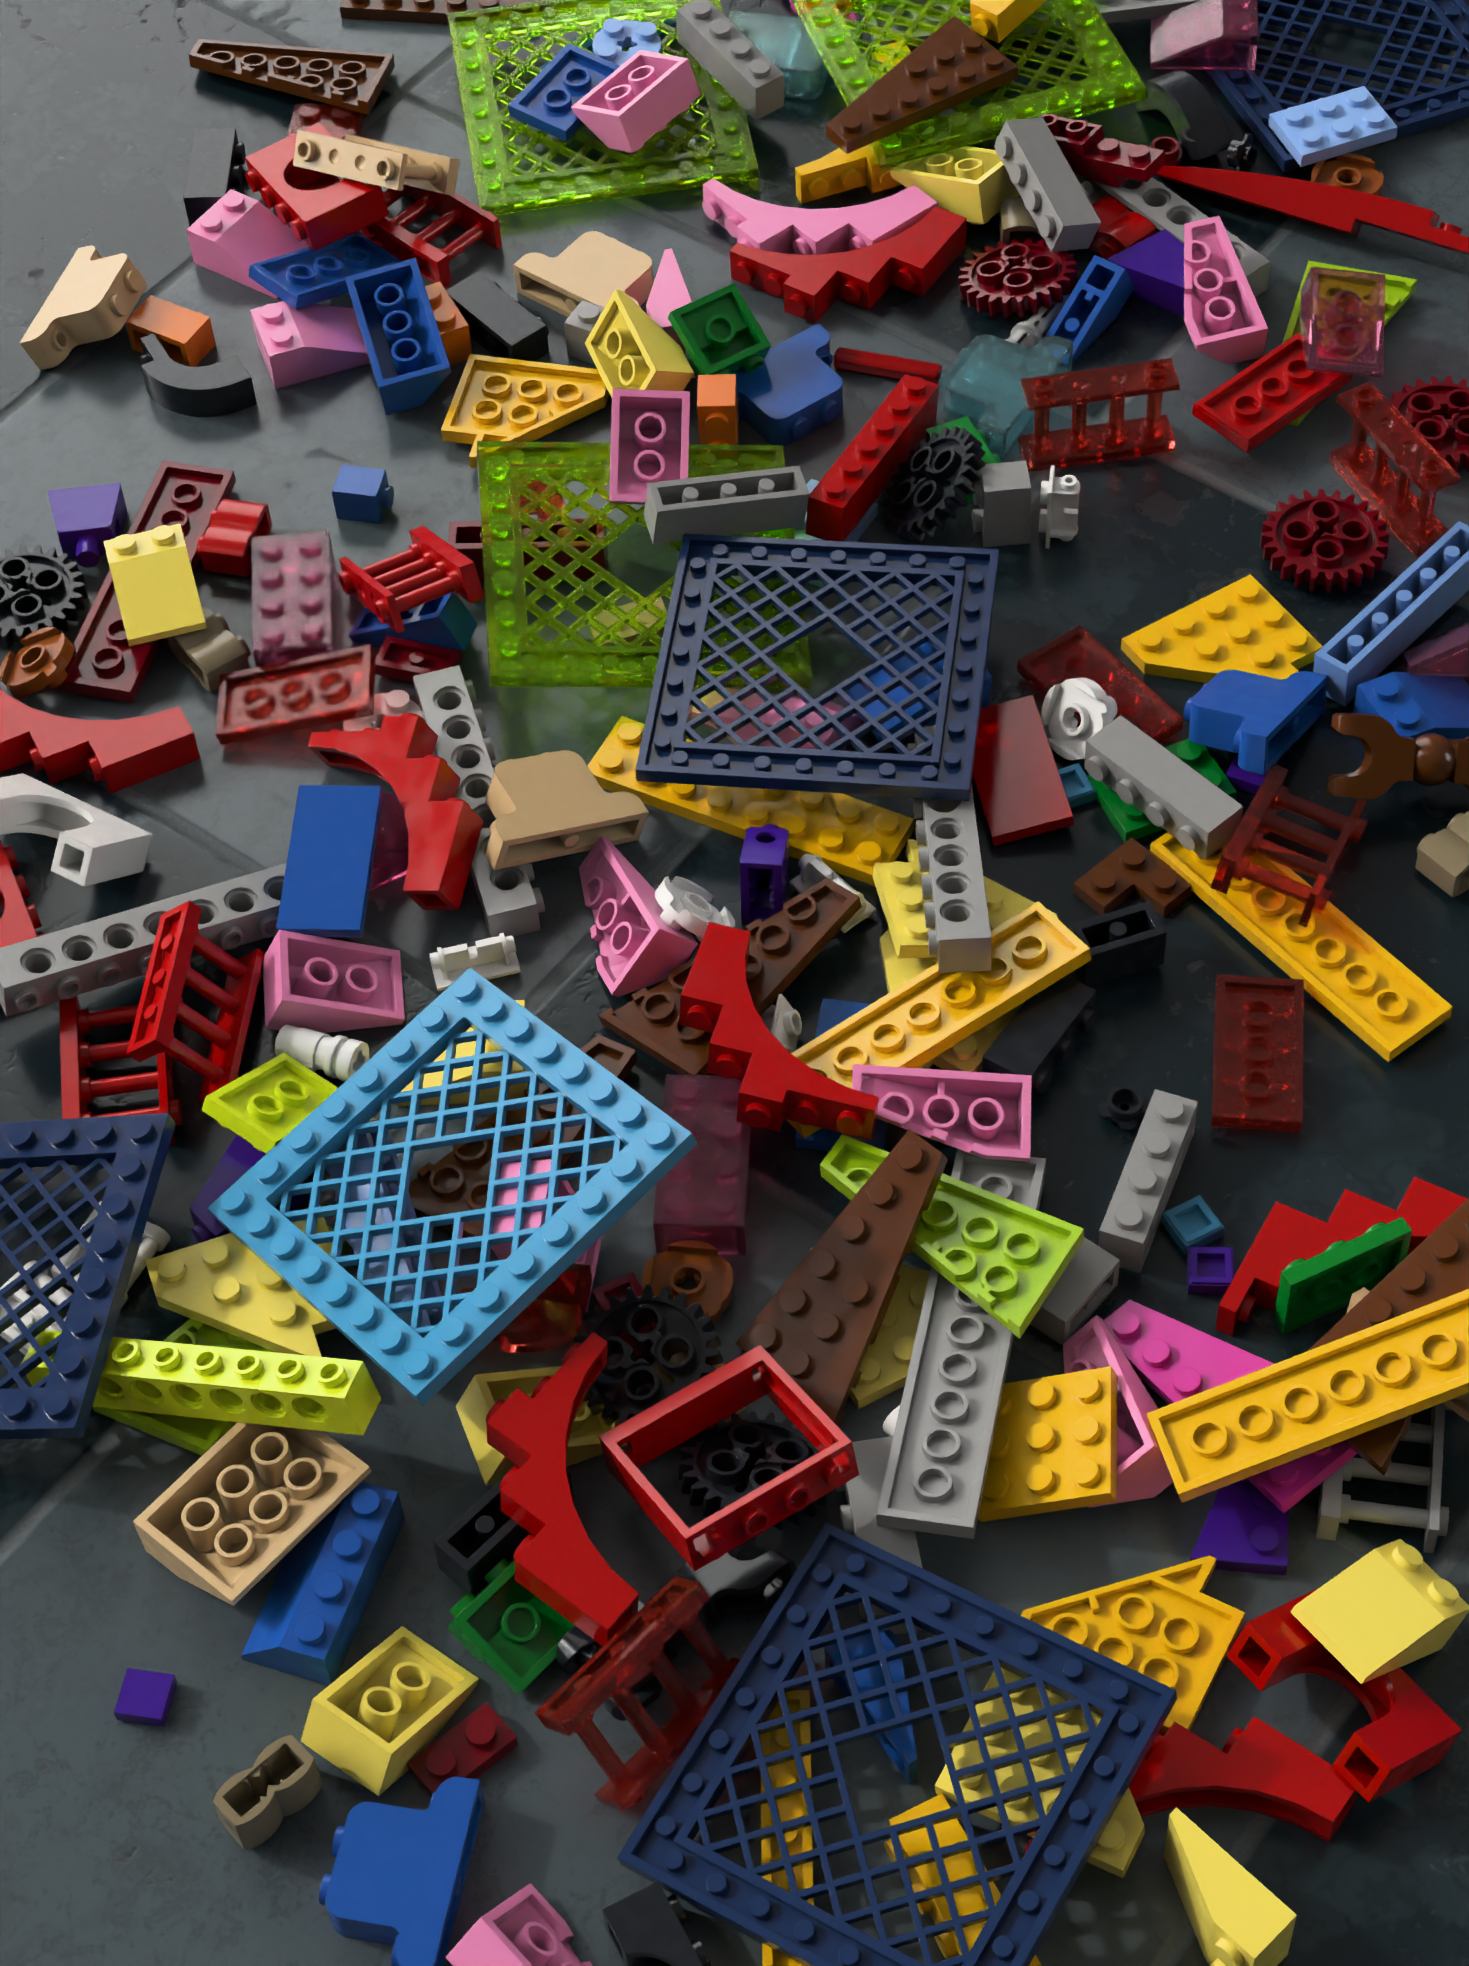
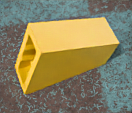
M971 0V29L999 43L1047 0Z

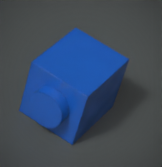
M342 465L332 489L337 519L381 524L386 509H391L394 499V489L388 485L386 470Z

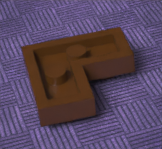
M1132 837L1073 883V894L1100 915L1108 914L1133 894L1142 902L1150 901L1154 910L1162 917H1165L1192 895L1190 883Z

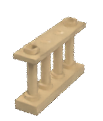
M297 129L293 166L403 191V185L441 194L455 195L460 159L356 135L346 134L344 140Z

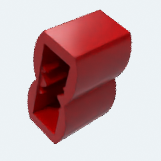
M1103 196L1091 204L1101 224L1088 249L1093 252H1099L1105 260L1156 234V227L1151 221L1139 213L1130 212L1115 198Z
M223 499L217 509L211 512L209 528L204 535L199 537L197 542V556L202 560L204 571L249 576L257 563L259 552L265 546L272 528L268 504Z

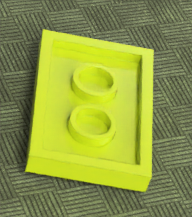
M284 1052L207 1095L202 1111L217 1120L221 1126L232 1130L251 1143L257 1150L267 1154L338 1087Z

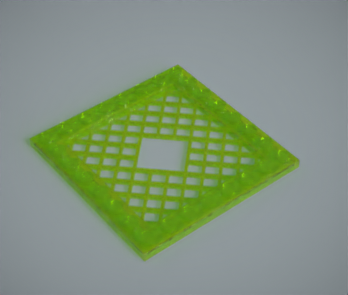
M544 0L447 13L479 207L487 212H492L494 215L702 187V184L713 178L722 184L759 179L758 165L745 109L697 60L687 56L689 52L685 48L677 51L668 47L675 38L678 39L677 26L672 28L663 22L669 18H677V9L695 0ZM710 0L722 12L720 0ZM610 18H617L621 21H648L655 24L657 30L668 34L661 41L662 53L688 58L694 76L700 73L702 84L697 82L701 95L690 104V107L668 122L664 130L655 133L631 158L619 152L620 150L608 148L605 144L599 142L600 139L596 135L591 138L581 133L580 131L586 126L585 124L567 142L561 139L555 142L545 137L548 133L542 130L537 133L527 128L528 124L522 121L517 123L507 118L509 115L508 105L514 99L503 94L510 85L523 91L528 84L517 78L525 71L537 76L542 69L532 64L540 56L551 61L556 55L547 50L554 43L563 47L570 43L593 54V51L581 45L588 38L593 40L597 34L595 31L602 28L603 23ZM571 31L581 34L573 42L562 37L565 32ZM539 35L547 38L540 46L528 41L531 37ZM504 40L513 43L506 51L494 46L498 41ZM521 47L532 52L525 60L513 55ZM630 47L622 48V51H628ZM488 52L498 56L491 65ZM506 61L518 66L510 75L499 70ZM492 76L502 80L495 89ZM704 96L707 108L698 104ZM496 99L507 104L500 112H498ZM690 110L703 115L695 124L683 118ZM709 121L711 122L713 132L703 128ZM501 124L511 128V130L504 137L502 135ZM676 124L688 129L681 138L669 133ZM519 133L530 138L523 147L511 142ZM696 134L708 139L701 148L689 143ZM573 138L585 144L578 152L565 147ZM661 139L674 144L666 153L654 147ZM538 143L550 148L543 157L531 152ZM505 148L516 153L508 162ZM592 148L604 153L597 162L584 157ZM681 149L688 151V153L677 154ZM558 153L570 158L562 167L550 162ZM647 153L654 156L652 158L642 159ZM523 158L536 163L527 172L515 166ZM612 158L620 161L615 163H608ZM577 163H580V164L586 166V167L573 168ZM543 167L549 170V172L538 173Z
M792 0V3L848 106L885 73L890 71L894 67L891 64L896 58L903 60L910 54L909 52L902 51L906 44L918 47L925 41L924 39L913 37L916 30L931 33L930 37L953 16H956L964 24L971 27V15L970 17L955 14L959 7L970 10V1L929 0L926 5L911 2L912 0ZM1048 0L1050 5L1042 4L1035 10L1050 14L1047 20L1043 21L1032 18L1033 12L1006 36L1008 38L998 50L1003 55L1009 54L1020 57L1015 64L1018 66L1017 74L1032 78L1028 85L1012 80L999 86L995 94L985 92L976 96L975 98L989 101L984 106L976 107L969 105L974 99L972 98L952 107L951 109L956 110L954 113L949 115L936 114L869 144V147L880 168L995 139L999 136L1006 120L1038 118L1043 113L1072 119L1145 100L1147 87L1092 0ZM938 1L951 5L948 11L933 8ZM874 4L871 8L866 7V5ZM883 4L898 7L893 14L879 10ZM905 9L919 13L915 20L901 16ZM851 12L865 15L861 22L847 18ZM927 15L941 19L937 26L923 22ZM873 17L887 21L883 28L869 24ZM1057 17L1060 19L1063 26L1054 24ZM895 23L909 27L905 34L891 30ZM1025 25L1040 29L1036 36L1021 32ZM848 28H852V29H855V30H854L853 33L851 34V32H850V30H849ZM1048 31L1062 35L1058 42L1043 38ZM862 32L877 35L872 42L858 39ZM1070 37L1074 42L1075 46L1066 44ZM884 38L899 41L894 48L880 45ZM1015 39L1030 43L1026 50L1011 46ZM1038 45L1052 49L1048 56L1034 52ZM859 48L865 49L866 51L862 54ZM1060 51L1075 55L1071 62L1056 58ZM874 52L888 56L883 63L869 59ZM1082 58L1085 60L1088 67L1079 65V62ZM1027 60L1042 63L1038 71L1023 67ZM1050 66L1065 70L1061 77L1046 73ZM871 69H875L877 72L873 74ZM1072 72L1087 76L1086 79L1081 81L1068 79ZM1039 81L1055 84L1054 87L1046 90L1035 88ZM1007 89L1022 93L1015 98L1003 96Z
M477 441L476 453L490 687L653 686L662 638L656 632L665 626L667 613L653 603L662 595L669 599L671 598V588L674 584L675 575L644 598L590 559L636 522L647 528L643 516L645 505L639 510H635L628 504L609 503L610 491L604 488V486L610 482L611 443ZM689 444L688 478L785 467L783 445ZM532 481H542L549 488L538 495L529 489L527 485ZM571 481H580L588 488L577 496L565 486ZM519 493L530 500L521 509ZM556 493L570 501L560 510L546 501ZM595 493L608 501L599 510L586 502ZM538 506L552 515L541 524L528 515ZM577 507L590 515L581 524L567 516ZM616 507L629 516L621 524H617L606 516ZM521 521L533 529L523 538ZM558 521L572 530L562 539L549 530ZM597 522L611 530L601 539L588 530ZM793 528L753 532V537L795 539ZM744 533V534H736V535H728V536H744V537H750V536L747 535L746 533ZM540 535L554 544L543 553L530 544ZM579 536L593 544L583 553L569 544ZM682 541L668 543L680 552ZM523 550L535 558L525 567ZM560 550L574 558L564 568L551 559ZM542 564L556 573L546 582L532 573ZM581 565L595 573L585 583L572 574ZM733 577L723 581L732 589L742 585ZM771 578L762 584L773 592L786 583L780 578ZM563 579L577 588L567 597L553 589ZM525 580L537 588L527 597ZM602 580L616 588L606 598L593 589ZM751 590L742 595L752 603L763 598L761 594L758 596ZM795 591L780 598L789 608L803 600ZM715 593L713 601L717 600L721 596ZM544 594L558 603L548 612L533 603ZM584 594L598 603L588 612L574 604ZM623 595L637 603L627 613L614 604ZM732 602L717 610L719 613L725 610L732 616L741 611L732 605ZM772 604L757 612L758 614L762 612V617L766 621L781 613ZM565 609L579 618L569 627L555 618ZM605 609L619 618L610 627H606L595 619ZM527 610L539 618L529 627ZM644 610H647L659 619L649 628L635 619ZM803 610L797 615L805 622V615ZM710 617L708 627L713 628L718 623ZM749 617L735 625L738 630L745 625L751 630L758 627ZM788 619L774 629L785 637L797 630L798 627ZM546 624L560 633L550 642L536 633ZM586 624L600 633L590 643L576 634ZM626 624L640 633L630 643L616 634ZM725 631L715 638L713 642L721 646L727 640L733 642L736 639ZM765 633L753 640L752 643L762 651L774 644L775 641ZM805 635L769 658L801 688H811L813 677L808 638ZM567 639H569L570 641H572V642H573L574 644H576L577 646H560V645H561L563 642H565ZM529 640L536 645H529ZM606 640H610L617 646L600 645L603 644ZM649 640V641H651L652 643H654L656 646H640V645H642L645 641ZM764 642L766 643V647H759ZM706 646L704 647L702 660L713 654ZM742 647L728 656L739 665L753 655ZM720 660L706 670L714 678H717L730 669ZM759 663L746 672L753 679L758 680L771 671L762 663ZM700 676L698 678L697 688H700L707 684V682L704 681ZM737 676L723 686L725 688H745L748 685ZM777 679L763 688L788 687Z

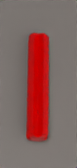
M838 347L834 355V367L840 370L901 380L907 374L921 377L938 385L942 377V366L938 363L845 347Z

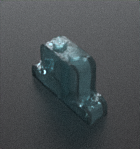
M729 10L727 16L784 74V97L799 99L819 97L823 92L831 68L856 66L863 54L862 24Z
M989 334L975 337L967 348L964 347L960 350L954 365L949 371L945 370L939 379V392L943 393V413L954 420L968 416L974 427L981 429L987 447L991 453H996L1000 461H1003L1072 370L1073 341L1059 336H1048L1040 340L1035 347L1026 348Z

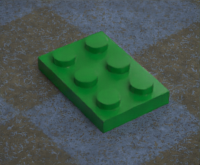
M1188 738L1164 747L1236 800L1237 791L1204 745L1193 743ZM1088 775V779L1096 791L1097 802L1124 842L1131 837L1136 840L1163 829L1162 827L1155 826L1144 813L1132 804L1122 801L1118 794L1102 781H1097Z
M1398 1218L1387 1224L1385 1222L1377 1223L1361 1236L1347 1242L1345 1240L1337 1241L1321 1254L1307 1260L1300 1258L1287 1265L1281 1271L1273 1319L1281 1333L1286 1334L1349 1305L1354 1292L1363 1287L1371 1291L1407 1257L1412 1230L1404 1218Z

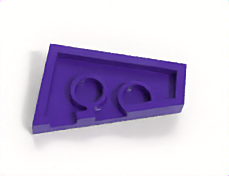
M1247 1478L1220 1488L1189 1561L1210 1555L1216 1558V1570L1286 1575L1288 1568L1289 1510L1283 1514Z

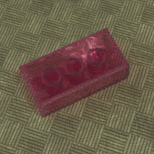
M329 530L251 537L252 652L259 683L338 676L335 559Z
M666 1074L663 1112L690 1131L698 1144L656 1183L653 1216L656 1253L667 1251V1245L676 1241L697 1240L711 1244L718 1249V1255H746L755 1127L736 1122L741 1080L712 1075Z

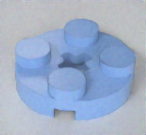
M607 19L603 23V29L595 35L592 44L594 55L619 66L623 65L639 50L662 54L661 39L657 33V27L648 21ZM630 47L628 51H622V48Z

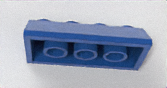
M416 258L345 277L385 414L390 415L422 406L452 371Z
M361 1481L286 1555L242 1652V1660L326 1685H330L335 1681L405 1520L398 1491Z

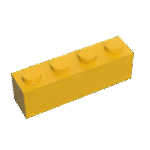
M943 1793L889 1819L888 1827L950 1809L951 1807ZM957 1818L934 1825L940 1848L968 1840ZM926 1827L898 1835L904 1858L932 1851ZM888 1838V1841L884 1842V1846L892 1863L897 1861L891 1838ZM971 1851L943 1859L949 1882L978 1874ZM936 1861L908 1869L914 1893L942 1885ZM994 1881L989 1882V1886L996 1906L1001 1894ZM981 1885L953 1893L959 1917L988 1909ZM946 1896L917 1904L919 1912L922 1915L929 1912L935 1924L952 1920ZM987 1921L963 1928L969 1952ZM955 1931L934 1936L946 1959L962 1955ZM1036 1954L1029 1966H1042Z

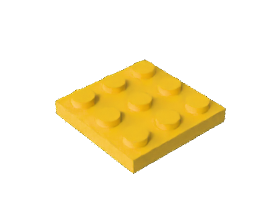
M1108 1366L1005 1383L978 1520L986 1522L1117 1502V1374L1113 1368Z

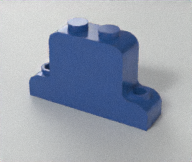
M819 323L769 349L764 358L765 363L759 369L751 373H746L744 369L732 373L736 374L738 419L747 422L773 446H787L798 439H802L816 429L833 422L843 413L842 378L830 368L833 361V356L830 354V334Z
M1239 670L1221 671L1208 683H1205L1197 694L1189 698L1185 705L1184 721L1190 723L1189 740L1196 744L1238 753V766L1241 769L1264 775L1324 713L1328 675L1301 671L1293 673L1287 679H1275Z
M451 1777L445 1780L438 1787L437 1791L433 1793L429 1808L426 1810L375 1802H362L350 1810L345 1826L338 1825L332 1844V1855L336 1857L332 1874L325 1873L319 1892V1903L326 1905L334 1929L338 1934L346 1938L393 1945L391 1966H445V1957L448 1954L485 1803L480 1780L464 1777Z

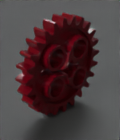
M1014 238L1009 245L999 241L998 248L995 249L985 246L984 254L974 252V260L964 261L965 267L959 269L960 276H958L962 300L968 302L969 308L977 306L978 313L989 309L990 316L992 317L999 312H1003L1004 318H1008L1012 312H1017L1019 317H1023L1025 311L1028 310L1038 314V308L1041 306L1046 309H1052L1051 301L1064 302L1063 295H1070L1072 293L1071 287L1077 285L1076 278H1078L1073 254H1068V251L1051 252L1048 245L1046 246L1044 239L1039 240L1037 243H1032L1031 238H1027L1024 243H1019Z
M1431 376L1430 384H1425L1421 379H1416L1415 388L1404 384L1402 393L1396 391L1392 393V400L1386 401L1381 427H1383L1382 438L1387 439L1386 447L1388 449L1396 448V458L1408 456V466H1412L1417 462L1422 463V472L1427 471L1430 466L1436 467L1438 475L1442 474L1444 468H1450L1451 472L1457 475L1459 467L1462 466L1469 472V388L1466 387V379H1462L1458 384H1453L1451 376H1447L1444 383H1439L1435 376Z
M1319 489L1318 496L1312 497L1307 490H1304L1301 500L1291 494L1288 498V505L1278 501L1276 503V511H1268L1267 521H1263L1260 548L1264 549L1263 559L1271 560V571L1282 569L1281 580L1293 576L1295 578V587L1300 586L1303 582H1307L1312 592L1318 585H1323L1326 593H1330L1332 585H1338L1344 592L1347 590L1348 582L1360 587L1362 577L1372 580L1374 578V571L1382 570L1383 560L1387 559L1390 532L1385 531L1387 522L1378 520V510L1367 512L1369 502L1364 501L1356 505L1354 503V494L1349 495L1346 499H1341L1339 490H1336L1330 497L1326 496L1323 489Z

